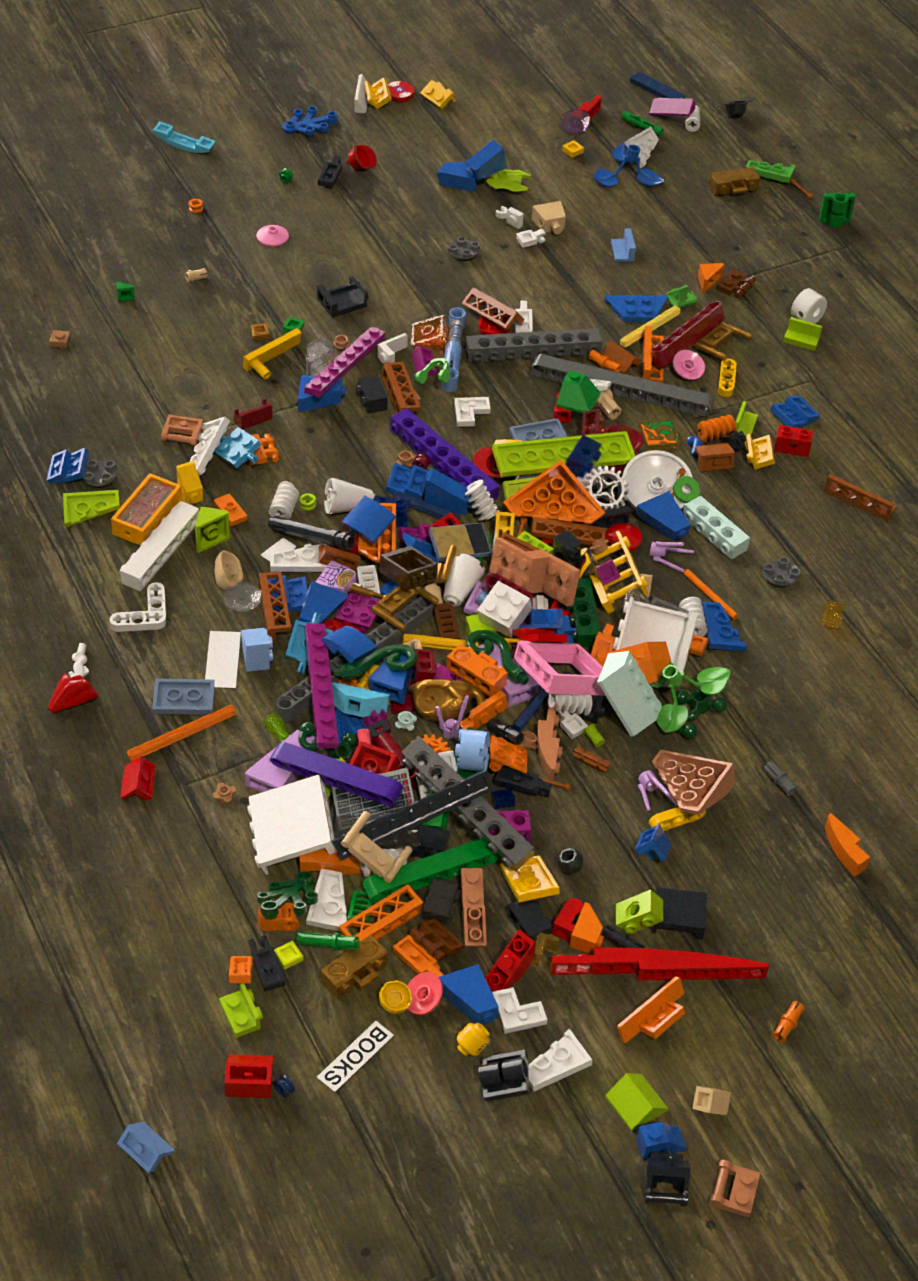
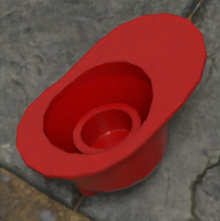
M355 145L349 152V160L346 162L351 164L354 169L361 170L375 167L377 158L369 146Z
M484 447L479 449L473 457V464L488 476L504 478L500 476L492 448Z

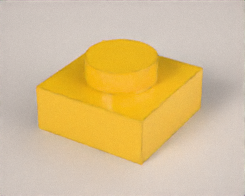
M573 140L563 145L562 151L573 158L583 153L584 147Z

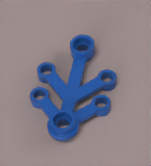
M309 106L308 113L304 119L297 122L303 117V111L295 109L293 118L284 122L282 128L286 134H294L298 131L306 135H313L314 129L327 132L328 124L334 125L338 123V115L335 111H329L326 116L311 119L317 114V108Z

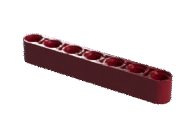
M713 302L708 304L653 347L651 353L655 367L668 365L673 361L676 353L681 350H687L725 319L722 303Z

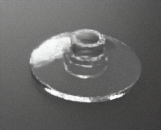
M239 582L234 586H229L224 591L223 600L228 608L238 612H246L259 605L261 602V592L253 584Z

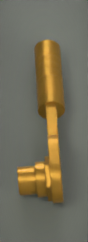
M352 583L349 586V591L378 599H383L386 596Z

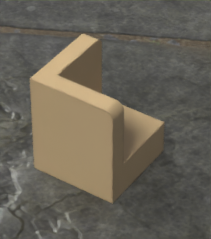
M696 1086L692 1109L712 1114L727 1115L731 1093L715 1088Z

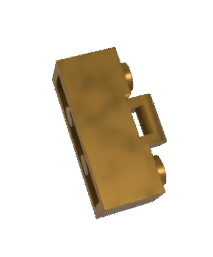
M754 167L711 172L709 187L714 195L747 193L748 191L759 189L760 177Z
M369 935L360 942L358 950H348L321 969L320 982L336 999L342 995L349 994L354 984L361 990L378 978L376 971H381L386 966L388 952L372 935Z

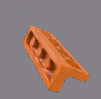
M645 326L643 336V378L663 383V367L651 365L654 363L651 349L656 346L652 341L661 342L664 340V336L652 335V326ZM655 373L659 376V378L650 377V375Z
M407 884L340 925L339 931L344 936H352L347 928L351 926L361 927L360 932L354 935L359 937L360 942L369 935L379 940L421 914L423 901ZM406 892L412 898L408 903L399 901V897ZM385 905L395 906V911L392 913L381 912L382 907ZM369 915L378 917V921L374 924L364 923L365 917Z

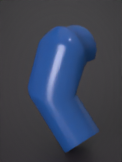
M689 436L687 444L692 445L690 455L699 457L695 451V446H702V442L698 436Z

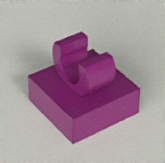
M613 559L595 567L604 585L621 577Z
M381 709L379 714L373 710L370 716L362 717L361 720L368 727L384 719L386 721L387 714L384 709Z

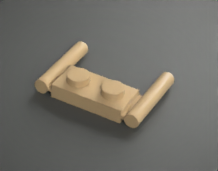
M364 811L341 844L343 847L349 848V852L378 876L384 877L387 883H391L412 853V848L406 846L394 862L395 859L366 835L359 833L370 818V813Z

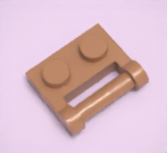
M168 414L161 434V441L167 442L169 440L196 446L202 429L203 419ZM170 432H172V433H179V434H186V435H192V436L190 437V436L170 434Z
M720 1160L718 1165L719 1175L709 1204L713 1207L749 1218L760 1173L733 1165L728 1160ZM728 1174L735 1176L729 1200L723 1198Z

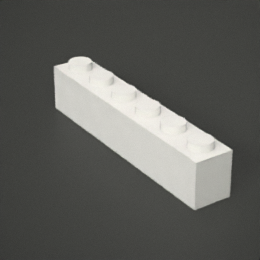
M183 501L174 506L167 517L162 519L160 525L151 532L149 538L142 542L136 553L134 552L131 555L130 560L121 567V583L142 591L195 528L199 508Z

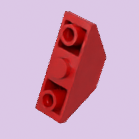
M518 929L485 978L488 986L494 992L510 988L522 978L534 960L536 942L522 930Z

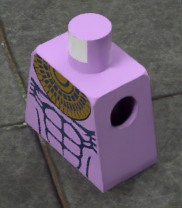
M332 560L316 581L319 584L348 595L352 592L349 591L351 583L363 587V585L357 583L355 571Z

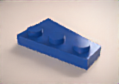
M702 601L705 622L707 624L706 637L708 638V647L710 649L745 652L747 646L745 642H741L737 629H733L731 626L730 618L722 605L717 602Z

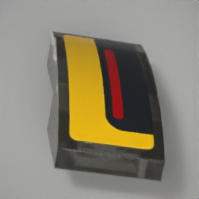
M587 549L576 565V568L581 570L579 579L595 575L596 560L591 549Z

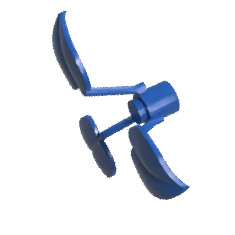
M624 142L617 146L612 154L615 160L622 162L616 173L613 174L606 169H598L594 172L593 176L594 180L599 184L613 187L619 183L616 176L625 163L633 164L637 162V172L639 173L637 179L642 184L656 186L664 182L652 170L646 168L640 170V158L638 157L641 150L640 147L631 144L627 149Z

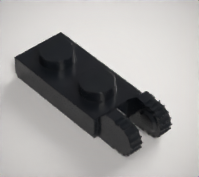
M261 936V944L264 948L257 950L254 939H249L248 944L251 957L264 992L285 986L284 976L267 936Z

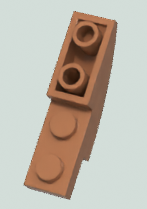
M554 707L548 708L547 721H538L536 741L540 765L548 780L554 781V774H559L560 762L556 761L557 758L561 759L563 748L559 746L560 738H556L557 730H553L554 727H558L559 715H556Z
M461 868V903L465 947H486L482 868Z

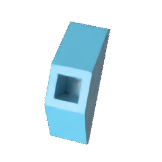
M332 682L334 706L341 712L359 717L370 716L373 710L379 714L381 709H384L387 713L389 694Z

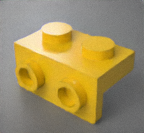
M382 78L373 85L368 81L364 82L365 92L368 96L367 101L371 106L373 105L376 109H379L392 100L385 78Z
M433 80L420 92L425 99L441 110L449 101L456 102L454 93L450 89L446 90L440 82L436 83Z
M747 434L745 446L747 452H749L747 454L749 464L752 463L755 470L775 464L770 435L752 440L751 435Z

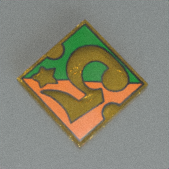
M672 420L638 423V429L643 436V444L646 451L680 448V441Z

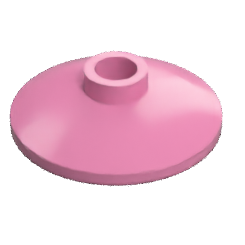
M267 225L260 228L257 232V240L266 246H280L286 243L289 238L288 231L278 225Z
M681 350L673 358L675 371L685 379H699L705 371L703 359L693 351Z

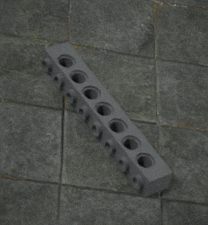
M598 328L466 336L465 349L468 362L535 358L539 354L551 357L589 355L592 350L601 354L602 339Z
M420 736L401 752L403 765L408 770L412 768L417 773L416 777L423 784L426 782L431 787L430 791L432 793L463 780ZM422 760L428 761V763L423 766L418 764ZM435 774L442 775L440 779L432 778ZM481 796L469 801L471 805L468 807L460 805L450 810L451 812L454 810L459 815L458 818L464 825L467 826L469 824L473 828L472 832L480 840L483 838L488 843L487 847L494 854L498 853L502 857V862L508 868L512 867L517 871L534 856V847ZM479 815L485 817L483 821L475 820V818ZM494 829L500 831V833L495 836L489 834V832ZM506 844H513L514 848L506 850L504 846Z

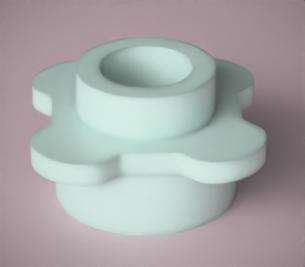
M403 711L398 714V721L395 722V727L412 731L417 717L411 712Z

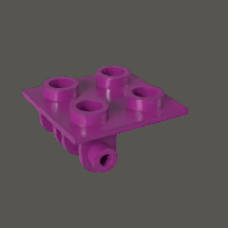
M350 592L336 614L335 619L359 625L361 633L364 634L368 632L377 617L376 614L371 612V608L377 605L380 600Z

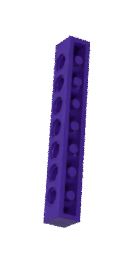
M406 408L391 416L390 430L392 433L401 438L416 453L427 456L430 464L438 472L465 487H468L475 481L483 480V485L487 487L486 492L491 494L489 498H493L494 501L498 499L500 485Z

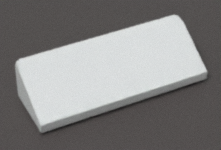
M362 74L359 75L355 94V113H366L368 104L364 83L366 79Z

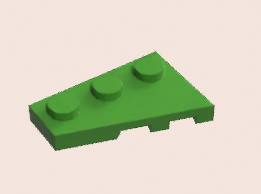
M749 160L745 168L754 167L758 175L765 179L789 183L796 165L791 164L790 167H783L781 163L769 165L767 162Z

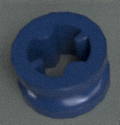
M282 1075L280 1080L273 1082L276 1091L283 1098H287L289 1092L293 1093L295 1091L292 1081L286 1075Z

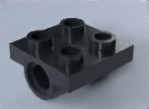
M526 1050L483 1057V1065H479L478 1073L483 1087V1098L486 1102L529 1094L528 1053Z

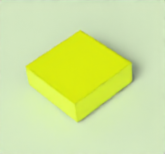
M293 941L274 949L277 960L284 970L303 961V955Z

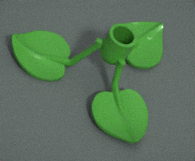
M670 662L664 668L658 682L649 684L653 688H660L667 681L672 692L674 705L666 704L662 706L656 720L663 732L677 731L688 719V709L684 705H678L674 687H678L681 684L682 678L697 687L701 686V691L704 694L715 695L726 687L731 671L721 667L707 668L698 674L697 679L699 682H696L686 676L684 672L680 673L678 668Z

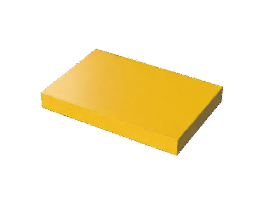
M540 856L531 857L517 871L512 867L508 868L504 863L500 864V870L518 902L560 894L559 886Z

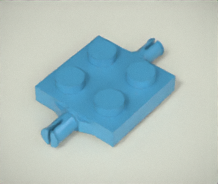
M237 427L228 437L222 435L221 443L214 450L216 456L237 469L247 460L254 464L256 461L258 462L259 458L254 453L262 444L258 439Z
M314 612L311 622L295 621L285 657L299 662L297 674H300L302 668L301 675H304L306 666L309 665L305 625L306 623H319L322 616L321 613H318L316 619L317 612ZM326 628V636H327V635L331 634V633L333 632V630H330V629H327V628Z

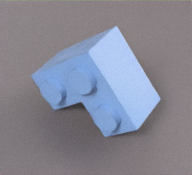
M267 629L241 630L246 672L270 669V661H273L272 649L270 648H273L272 637H269L267 634Z

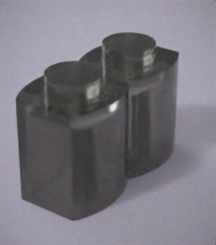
M434 876L423 907L422 919H436L444 925H447L449 919L453 920L456 907L453 906L455 902H459L462 890H459V883Z

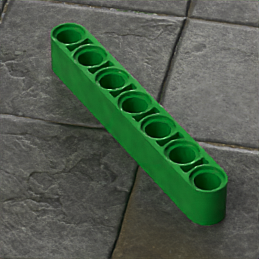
M482 838L481 840L479 839L402 865L391 883H387L384 877L375 874L366 878L362 886L371 903L376 904L407 884L415 891L461 875V868H482L497 862L501 856L498 853H492L487 847L488 843Z

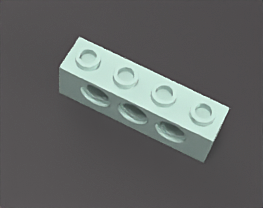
M701 495L684 505L683 514L688 522L730 559L747 551L750 537Z

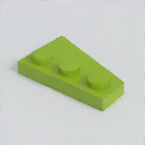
M119 490L64 493L65 528L120 509Z

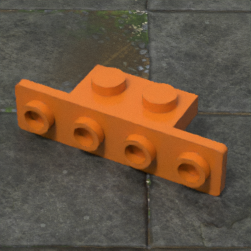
M674 977L618 1024V1032L623 1043H627L639 1032L656 1039L686 1014L684 1007L675 1003L684 995V989L679 977Z

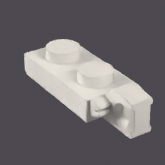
M520 301V309H516V311L525 320L521 325L515 322V332H533L532 309H527V301Z

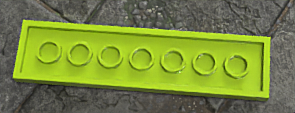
M627 431L493 444L492 446L501 477L543 473L559 460H562L569 470L598 466L628 464L635 457Z

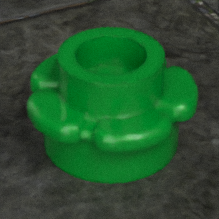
M285 168L279 172L280 180L283 183L292 182L294 175L290 169Z

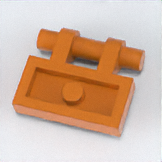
M259 434L251 435L258 439L262 445L254 453L259 458L258 462L256 461L254 464L248 460L250 466L267 463L268 457L274 463L279 461V452L275 448L274 438L270 434H265L264 438L261 439Z

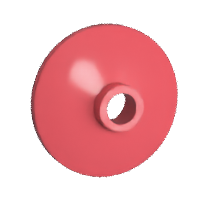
M420 973L407 985L412 994V1002L408 1010L413 1014H427L441 1000L443 993L442 982L433 973Z

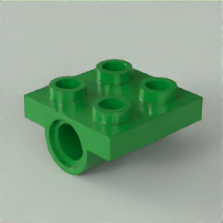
M824 193L818 218L819 222H827L833 228H840L843 222H850L856 198L855 193Z

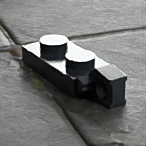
M335 155L332 162H326L318 178V185L333 188L342 170L341 156Z
M502 765L501 769L498 770L494 779V784L530 795L549 797L552 784L544 782L539 778V775L529 772L523 773L505 765Z

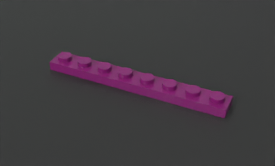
M370 327L305 386V393L321 397L385 338V331L379 330L376 327Z
M306 623L305 636L317 748L337 749L339 742L328 647L322 641V638L326 636L325 624Z

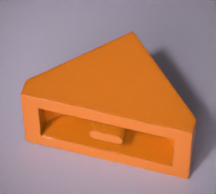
M725 264L699 265L698 280L702 292L705 293L722 278Z

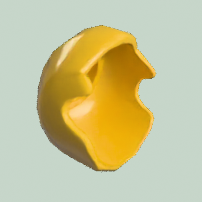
M397 980L387 982L379 993L380 1005L388 1013L400 1014L406 1011L412 1002L411 990L403 982Z

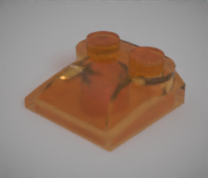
M444 315L412 324V348L432 345L435 349H441L447 344L448 327Z

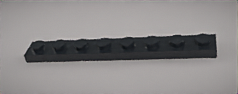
M483 770L364 825L359 833H363L375 844H378L493 791L494 788L487 772ZM348 833L332 840L341 861L353 855L348 851L349 848H345L341 844Z

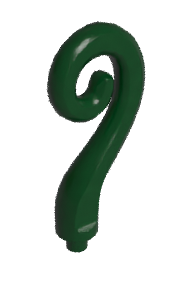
M477 630L469 634L466 640V647L474 649L477 655L481 652L490 655L494 650L493 643L496 644L500 649L502 667L508 673L507 677L516 684L521 682L525 685L528 683L529 678L525 676L526 672L514 663L510 646L504 637L489 630ZM479 640H485L484 648H478L475 643Z
M388 645L374 651L360 661L351 664H341V669H334V676H342L343 680L357 678L385 657H387L386 665L390 670L397 672L405 671L416 664L418 654L414 648L408 645ZM400 654L408 657L406 661L396 663V661L400 660Z

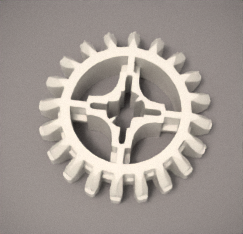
M598 466L597 471L592 469L590 471L591 474L587 473L585 475L586 479L582 481L585 489L603 510L620 508L619 506L623 507L625 505L624 501L628 500V497L624 494H628L630 490L625 489L629 483H623L626 477L620 478L621 471L614 473L615 467H612L609 471L608 466H605L604 469ZM601 477H608L612 479L613 482H606L604 478L601 479ZM594 480L597 486L595 494L592 493V483ZM611 486V488H609L607 492H602L601 494H599L603 488H608ZM617 486V487H618V497H617V499L615 500V499H614V496H615V495L613 494V489H614V487ZM604 498L610 504L601 503L597 499Z

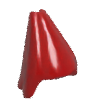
M64 673L54 691L48 708L52 713L93 700L99 697V695L81 675L69 677Z

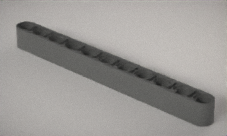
M543 354L537 355L531 366V373L537 377L563 383L569 370L585 374L589 379L610 381L611 386L609 389L613 395L699 416H708L714 404V398L706 393Z
M421 596L396 613L393 617L406 625L404 631H400L385 621L368 633L366 636L377 646L374 651L388 645L397 644L403 639L405 633L411 634L433 617L434 604ZM341 653L329 661L331 681L339 683L342 676L335 677L334 669H341V664L349 663ZM310 676L277 699L276 713L280 721L288 722L313 705Z

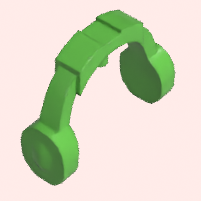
M445 358L431 360L423 370H419L416 373L415 381L417 384H424L431 369L444 365V369H441L438 377L441 383L448 382L450 379L449 362Z

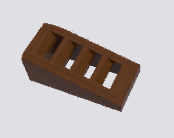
M452 603L434 605L433 615L439 637L459 639Z

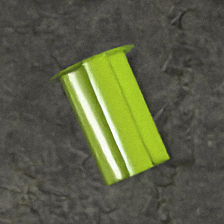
M591 724L584 729L583 734H586L594 746L598 748L604 744L605 740L595 728L596 725Z

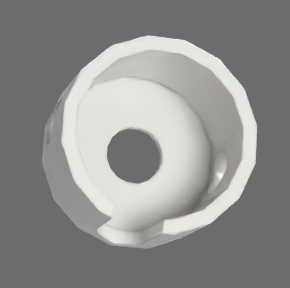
M810 288L805 289L793 302L791 315L796 319L816 324L826 311L827 300ZM799 311L803 313V318L799 315Z

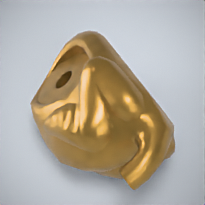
M430 679L419 681L408 687V692L412 693L414 706L418 713L424 719L432 722H439L435 709L436 706H439L443 721L446 722L448 719L458 718L466 695L469 696L464 713L468 711L471 698H476L477 706L485 701L483 693L476 686L465 681Z

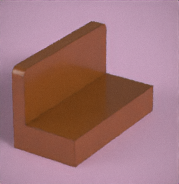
M611 340L601 354L610 357V360L620 364V372L623 374L627 373L632 364L639 366L641 363L640 359Z
M729 443L695 446V451L699 456L698 469L700 472L734 468L735 452Z
M320 545L318 548V563L328 565L332 560L354 571L360 562L359 555Z

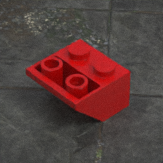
M229 1054L225 1071V1097L271 1098L274 1056Z

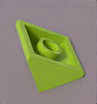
M201 507L195 523L196 551L198 553L230 539L229 512L227 510Z
M626 1073L605 1095V1098L631 1132L667 1112L669 1109L642 1074Z

